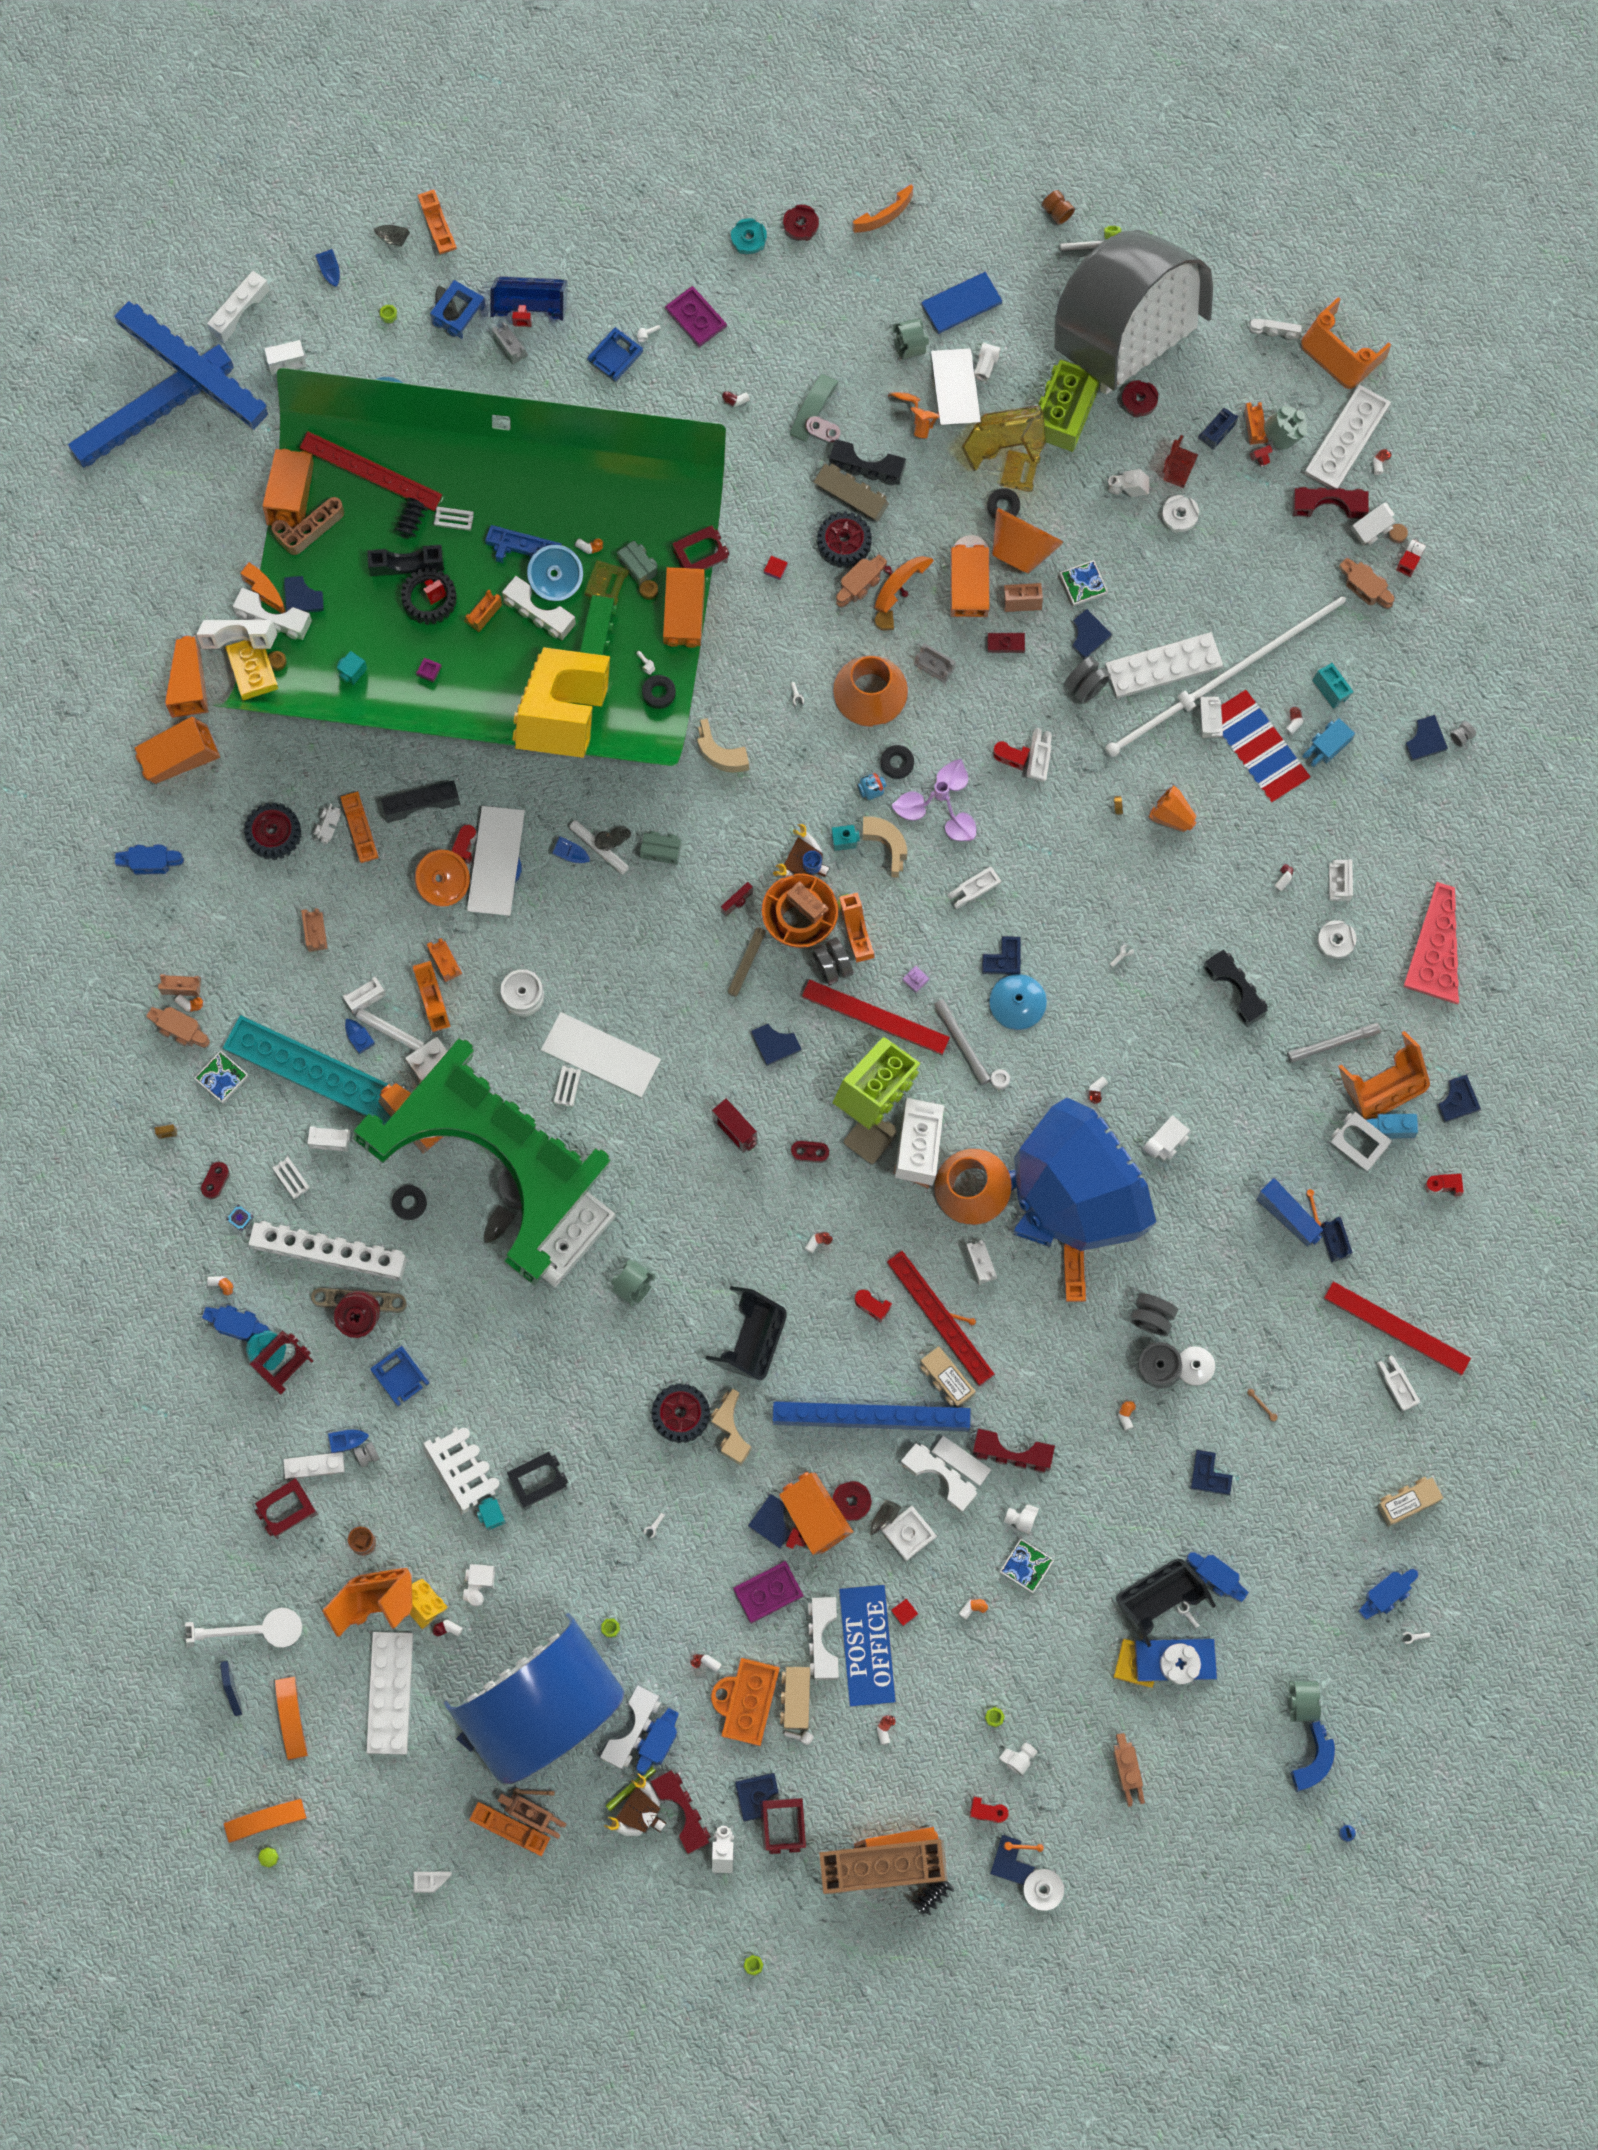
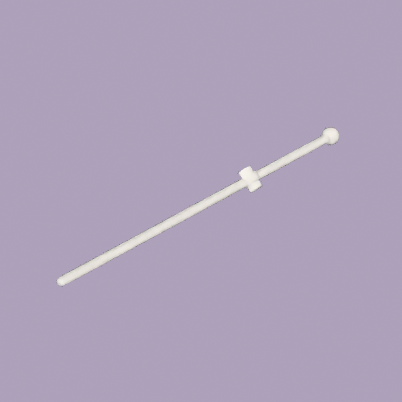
M1342 596L1194 693L1182 692L1177 696L1179 699L1177 704L1117 743H1108L1105 747L1106 753L1110 757H1115L1119 754L1121 748L1184 708L1187 712L1191 711L1196 707L1194 703L1196 699L1344 604L1346 598Z

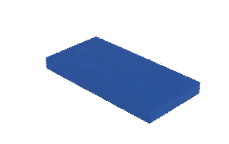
M985 271L922 301L921 305L937 333L940 334L1002 304V299Z
M1214 1639L1149 1640L1152 1645L1149 1648L1143 1641H1135L1137 1682L1169 1681L1160 1670V1659L1165 1650L1175 1644L1192 1646L1199 1655L1201 1667L1199 1675L1194 1680L1217 1679ZM1178 1659L1175 1665L1180 1667V1670H1183L1185 1662Z

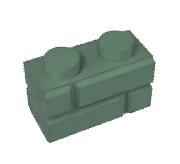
M632 541L617 552V559L640 586L642 582L650 580L657 575L658 565L652 557L648 558L642 544L638 545L635 541Z
M656 831L644 832L640 858L678 865L682 840L673 834L662 836Z

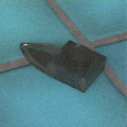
M382 225L374 228L377 236L385 239L387 244L401 247L410 234L408 228L395 225Z
M438 286L436 289V304L446 292V289ZM453 298L443 312V317L448 321L459 318Z
M499 1205L488 1219L484 1231V1243L498 1239L512 1223L515 1215Z
M885 1499L872 1522L870 1535L873 1536L879 1532L887 1523L892 1524L902 1507Z

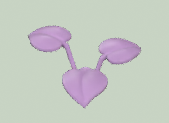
M962 759L950 762L938 772L934 791L931 792L930 797L925 803L921 794L912 791L901 795L892 804L893 810L900 817L915 821L925 816L926 810L924 806H927L933 797L940 801L945 800L952 818L945 825V832L948 837L955 841H972L976 836V824L973 818L964 812L959 813L955 817L950 804V789L952 791H959L968 784V773Z

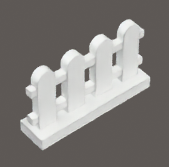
M455 1427L452 1429L453 1433L445 1438H435L436 1443L433 1444L431 1440L423 1443V1450L461 1515L469 1511L470 1504L474 1507L478 1505L477 1500L488 1494L491 1497L496 1495L495 1490L499 1487V1481L496 1478L489 1480L486 1478L485 1474L489 1471V1464L486 1461L478 1463L475 1459L479 1454V1447L475 1444L467 1446L465 1441L469 1438V1430L467 1428L458 1430ZM460 1444L463 1450L450 1456L447 1450ZM440 1454H443L445 1460L441 1459ZM470 1460L473 1466L460 1473L457 1467ZM452 1470L455 1476L452 1477L449 1471ZM480 1477L483 1483L470 1490L467 1484ZM462 1487L465 1493L462 1494L459 1488Z

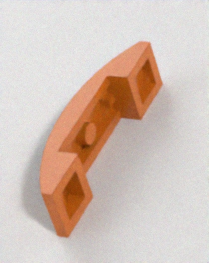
M910 184L898 192L896 202L873 217L867 212L854 220L852 224L853 232L871 231L894 220L911 201L914 186Z
M435 190L418 194L422 211L439 254L456 250L455 241L448 228Z
M919 556L901 565L883 585L875 603V610L887 613L898 601L894 594L914 572L922 574L934 560L930 557Z
M359 792L341 796L340 798L360 863L378 859V853Z
M1064 1243L1066 1302H1086L1084 1251H1079Z
M294 1676L275 1680L279 1718L287 1759L306 1757L308 1753L302 1728L296 1678Z
M302 1799L256 1811L223 1824L228 1842L232 1843L266 1830L307 1819Z
M480 1802L477 1803L469 1821L541 1857L550 1840V1837Z

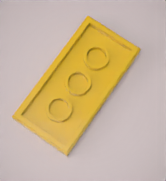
M248 640L225 646L242 700L278 689L266 649H253L252 643Z

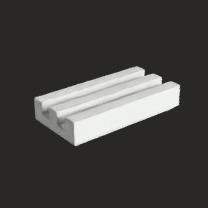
M437 507L434 526L471 531L473 511ZM441 513L469 516V518L442 515ZM445 519L459 522H467L468 525L440 522L439 520Z
M562 1066L554 1104L573 1107L582 1072L581 1069L576 1070L571 1067L566 1068V1066ZM566 1072H568V1078H567V1082H566V1086H565L563 1098H562V1101H561V1100H559V1099H560V1094H561V1090H562V1086H563L565 1074H566ZM576 1074L570 1102H566L572 1075Z
M289 1157L285 1158L283 1162H279L277 1166L272 1167L293 1199H296L310 1189ZM289 1164L303 1184V1189L299 1187L285 1165ZM281 1168L297 1189V1193L293 1192L279 1170Z

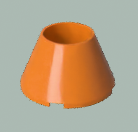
M1000 508L996 510L992 555L1027 574L1049 557L1064 542Z
M870 655L855 658L842 667L836 676L833 694L836 706L844 717L855 724L873 727V725L886 724L901 713L907 701L908 686L904 674L897 665L886 658ZM874 674L883 678L887 686L879 692L866 693L857 688L854 683L861 676Z
M794 874L779 879L768 889L762 903V919L767 931L778 942L790 947L804 948L820 943L832 932L838 918V904L832 889L821 879L808 874ZM799 881L829 908L815 924L806 928H794L788 925L782 918L787 910L795 907L786 899V893Z
M966 1149L953 1154L941 1165L935 1179V1196L943 1212L952 1220L964 1224H984L1000 1215L1007 1206L1012 1187L1011 1177L1005 1164L993 1153L982 1149ZM971 1168H977L986 1172L987 1183L979 1194L973 1197H963L955 1193L954 1184L960 1173Z

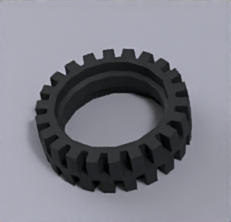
M425 568V571L417 570V574L413 572L410 578H406V583H403L401 589V600L407 615L412 620H417L420 624L424 622L425 625H429V622L437 624L438 620L440 622L444 621V617L448 618L450 612L453 613L454 607H456L457 595L453 581L450 580L447 574L444 575L443 571L437 572V569L432 568V571L429 568ZM429 579L434 582L440 580L447 592V600L444 605L431 612L418 610L411 601L413 589Z

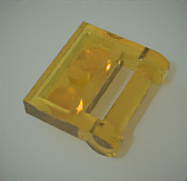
M1009 450L1000 486L1032 492L1037 464L1040 463L1041 457L1037 454L1030 455ZM1029 462L1030 466L1026 482H1020L1024 464Z
M597 560L587 585L585 596L592 597V595L614 598L615 605H617L619 600L617 597L624 578L628 575V570ZM614 573L618 576L611 595L606 594V591Z

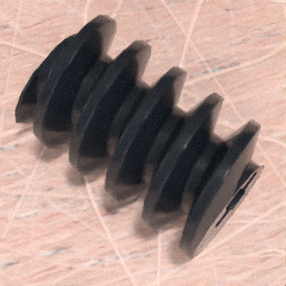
M411 497L407 498L409 502L405 503V508L401 511L403 515L399 516V521L396 523L397 528L393 529L396 535L405 539L416 537L413 530L419 531L416 524H422V521L418 518H425V515L421 512L428 511V508L423 503Z
M948 1881L928 1883L929 1889L922 1887L923 1895L916 1893L917 1901L910 1899V1903L923 1916L924 1914L931 1916L932 1913L929 1908L931 1907L936 1910L935 1902L942 1904L941 1896L948 1898L947 1890L955 1891Z

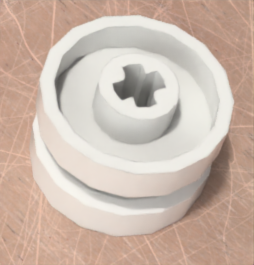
M519 969L509 973L504 978L501 984V995L504 1005L510 1013L519 1017H527L535 1014L541 1008L544 1002V991L541 981L535 973Z

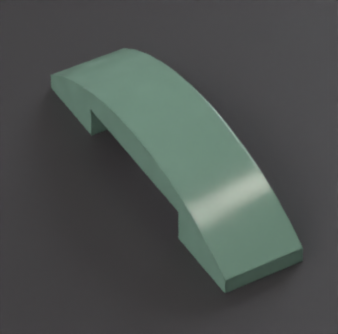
M824 374L820 375L797 415L790 436L807 442L810 434L805 429V422L809 417L819 416L826 401L835 390L838 380Z

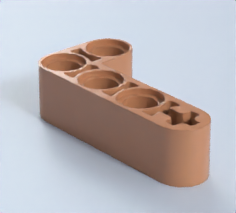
M336 497L328 499L293 529L284 520L275 521L272 524V532L275 539L291 555L301 553L344 516L342 502ZM321 518L325 519L323 522H317ZM280 529L285 530L283 533H277ZM311 530L310 533L304 534V531ZM291 542H297L294 546L289 545Z

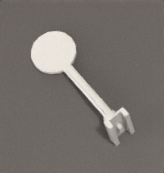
M288 1608L272 1610L265 1617L263 1624L256 1626L203 1629L194 1628L193 1622H186L185 1632L191 1631V1633H186L187 1637H191L186 1639V1648L194 1647L195 1640H204V1638L263 1634L269 1644L285 1648L293 1645L299 1639L302 1632V1623L296 1612Z

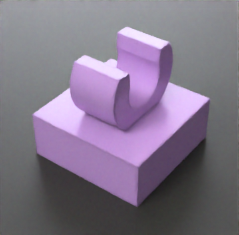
M915 966L902 981L917 993L929 981V977Z

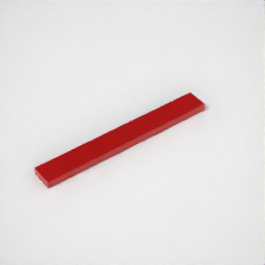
M307 432L300 446L301 450L403 498H414L433 512H435L441 500L442 494L313 433Z
M810 979L802 995V998L942 1056L950 1040L949 1036Z
M903 1250L889 1259L887 1264L979 1387L995 1376V1373Z
M1334 1281L1324 1297V1300L1460 1376L1463 1375L1471 1360L1469 1356Z

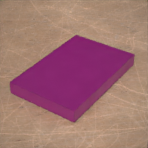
M693 286L665 306L667 313L698 347H701L727 327V323Z
M786 1561L733 1587L751 1624L804 1597Z

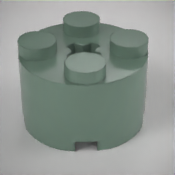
M921 318L893 325L892 332L896 333V339L893 340L899 357H903L902 359L904 360L926 353V345H929V338L923 332Z
M1290 406L1280 408L1264 424L1267 438H1271L1274 441L1272 444L1279 449L1292 447L1307 435L1304 412Z
M628 1260L623 1267L624 1270L620 1275L617 1274L612 1279L611 1284L614 1285L613 1293L631 1306H635L634 1302H641L650 1291L652 1286L649 1283L651 1280L655 1281V1274L637 1261Z
M1289 1681V1693L1291 1695H1287L1288 1707H1292V1710H1290V1722L1320 1721L1321 1706H1319V1699H1321L1318 1681Z

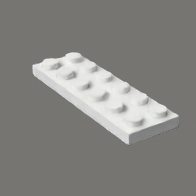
M1359 385L1304 474L1332 490L1339 488L1391 402Z
M1212 632L1113 660L1105 663V667L1111 674L1110 681L1116 699L1221 669L1223 668V663Z
M373 1632L367 1754H408L413 1633Z

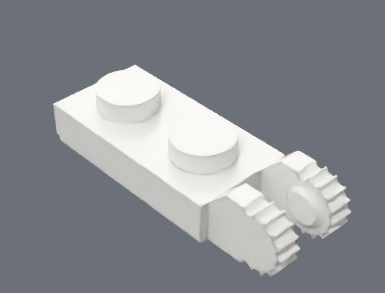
M1254 318L1250 322L1249 330L1257 335L1264 332L1269 336L1281 335L1293 340L1299 339L1302 326Z
M1036 728L1032 736L1026 777L1044 782L1047 778L1052 734L1046 731L1041 742L1042 729Z
M990 866L960 884L958 888L947 896L949 899H953L963 892L965 897L954 904V907L958 909L1000 885L1002 881Z
M1390 1356L1388 1357V1362L1394 1372L1389 1374L1382 1361L1378 1362L1377 1366L1401 1411L1404 1412L1419 1404L1420 1400L1402 1368L1399 1367L1394 1357Z

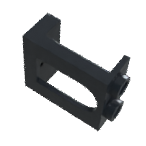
M550 1452L507 1472L525 1510L563 1489L567 1490L566 1484L569 1482L564 1472L560 1474L557 1468L560 1466L556 1455L551 1456ZM545 1465L553 1467L556 1472L554 1481L526 1495L518 1478Z

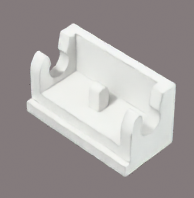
M300 340L265 348L271 375L277 374L279 368L300 369L307 367Z
M1200 697L1202 738L1223 737L1221 700H1219V697Z
M1352 859L1333 860V863L1329 864V901H1351L1353 896Z
M373 977L370 982L348 995H343V999L353 1015H355L359 1009H365L385 997L386 993L377 978Z
M310 1126L307 1144L310 1149L348 1152L351 1131Z
M983 1240L978 1241L976 1244H967L966 1251L978 1284L997 1279Z

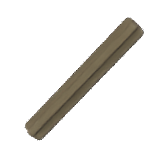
M757 927L728 989V994L737 997L766 934L763 928Z

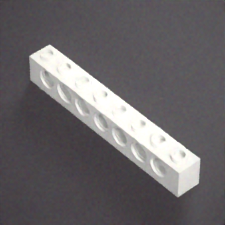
M260 1221V1224L254 1222L248 1244L251 1249L402 1281L407 1258L402 1251L393 1249L390 1252L385 1251V1248L373 1245V1248L366 1247L365 1243L354 1241V1244L348 1243L346 1239L336 1237L334 1240L329 1239L325 1234L317 1233L315 1236L302 1229L292 1231L290 1227L279 1225L278 1228L271 1226V1223ZM276 1234L277 1238L275 1241H267L269 1235ZM289 1238L296 1239L292 1246L286 1245ZM308 1242L314 1243V1247L311 1250L305 1249V1245ZM327 1246L333 1247V1251L330 1254L324 1253V1249ZM351 1250L352 1255L349 1258L342 1257L344 1251ZM369 1254L371 1259L368 1262H362L361 1258L363 1255ZM388 1258L390 1263L387 1266H381L380 1262L382 1259Z

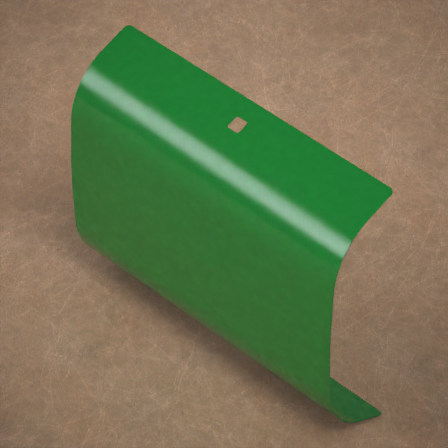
M279 368L277 370L280 408V450L303 451L300 449V446L307 432L313 433L442 494L437 507L473 511L471 531L434 526L437 511L433 512L428 509L427 512H421L425 515V518H418L422 521V524H416L419 531L413 530V533L416 534L415 538L405 539L399 537L393 532V529L397 528L396 523L399 521V516L403 515L401 511L405 508V503L409 502L408 499L312 455L314 465L305 518L332 497L341 500L344 516L297 555H291L277 542L272 532V526L268 525L260 571L267 576L276 588L285 611L284 578L303 576L304 582L309 588L323 592L324 611L307 612L310 614L312 622L303 640L299 638L292 639L286 633L280 632L277 633L271 649H266L268 656L274 651H280L287 660L284 669L280 671L273 670L278 685L277 690L242 700L237 682H235L229 698L224 703L213 706L516 746V741H513V732L517 724H514V715L517 712L518 704H521V697L524 695L528 679L531 677V671L534 670L538 654L542 653L543 648L580 652L592 595L614 598L617 614L616 617H612L614 628L613 633H609L608 637L610 648L609 651H605V656H610L608 691L603 705L594 706L571 703L592 706L590 742L585 755L666 766L678 764L688 726L700 646L694 648L687 647L686 645L671 647L664 644L667 567L681 568L672 551V543L711 525L714 530H718L725 464L726 428L724 425L289 368ZM492 415L510 417V430L493 428ZM441 513L442 515L469 518V516ZM321 518L317 522H323L325 519ZM445 519L439 520L440 522L468 525L467 522H459ZM491 525L562 543V546L572 550L580 559L583 568V579L578 590L569 598L560 601L546 600L537 595L531 588L532 595L530 600L538 609L549 611L562 607L575 616L576 625L563 640L558 637H552L548 630L543 627L539 628L531 618L523 617L518 612V609L515 607L511 608L504 603L502 592L515 576L530 585L527 577L530 556L511 551V554L506 552L503 563L496 562L495 556L497 551H494V546L487 545L485 542ZM280 529L277 533H283L285 530ZM311 530L304 531V534L310 533ZM579 538L588 544L599 538L603 541V548L600 552L587 554L577 548L575 543ZM707 538L683 550L692 565L715 554L716 545L712 538ZM632 541H635L638 545L642 544L648 558L652 557L658 565L657 575L650 579L658 586V594L654 599L647 600L640 595V586L617 559V552ZM291 542L289 545L294 546L297 542ZM442 545L445 568L443 572L444 575L447 574L450 580L453 581L457 595L456 607H454L453 613L450 612V616L448 618L444 617L442 622L438 620L437 624L429 622V625H425L424 622L420 624L417 620H412L404 610L401 600L402 585L406 583V578H410L412 573L370 576L367 550L387 549L393 553L407 554L416 552L423 546ZM713 567L704 570L705 593L702 633ZM552 570L551 576L556 577L557 571ZM424 582L413 589L411 593L412 604L421 611L431 612L437 610L447 600L446 596L431 605L423 590L427 587ZM489 589L493 596L497 594L501 597L502 605L481 631L478 632L465 623L464 620L466 615L470 614L483 599L486 591ZM261 601V607L266 612L275 615L282 614ZM350 651L362 658L368 668L354 685L350 682L345 683L338 676L337 664L340 659L345 658ZM638 651L646 659L654 663L655 670L651 675H648L642 669L645 664L636 654ZM424 658L437 662L442 666L434 683L416 674ZM655 675L668 677L672 680L676 689L674 701L663 709L650 707L644 701L642 695L645 681ZM656 686L652 689V695L656 698H662L666 694V689L663 686Z

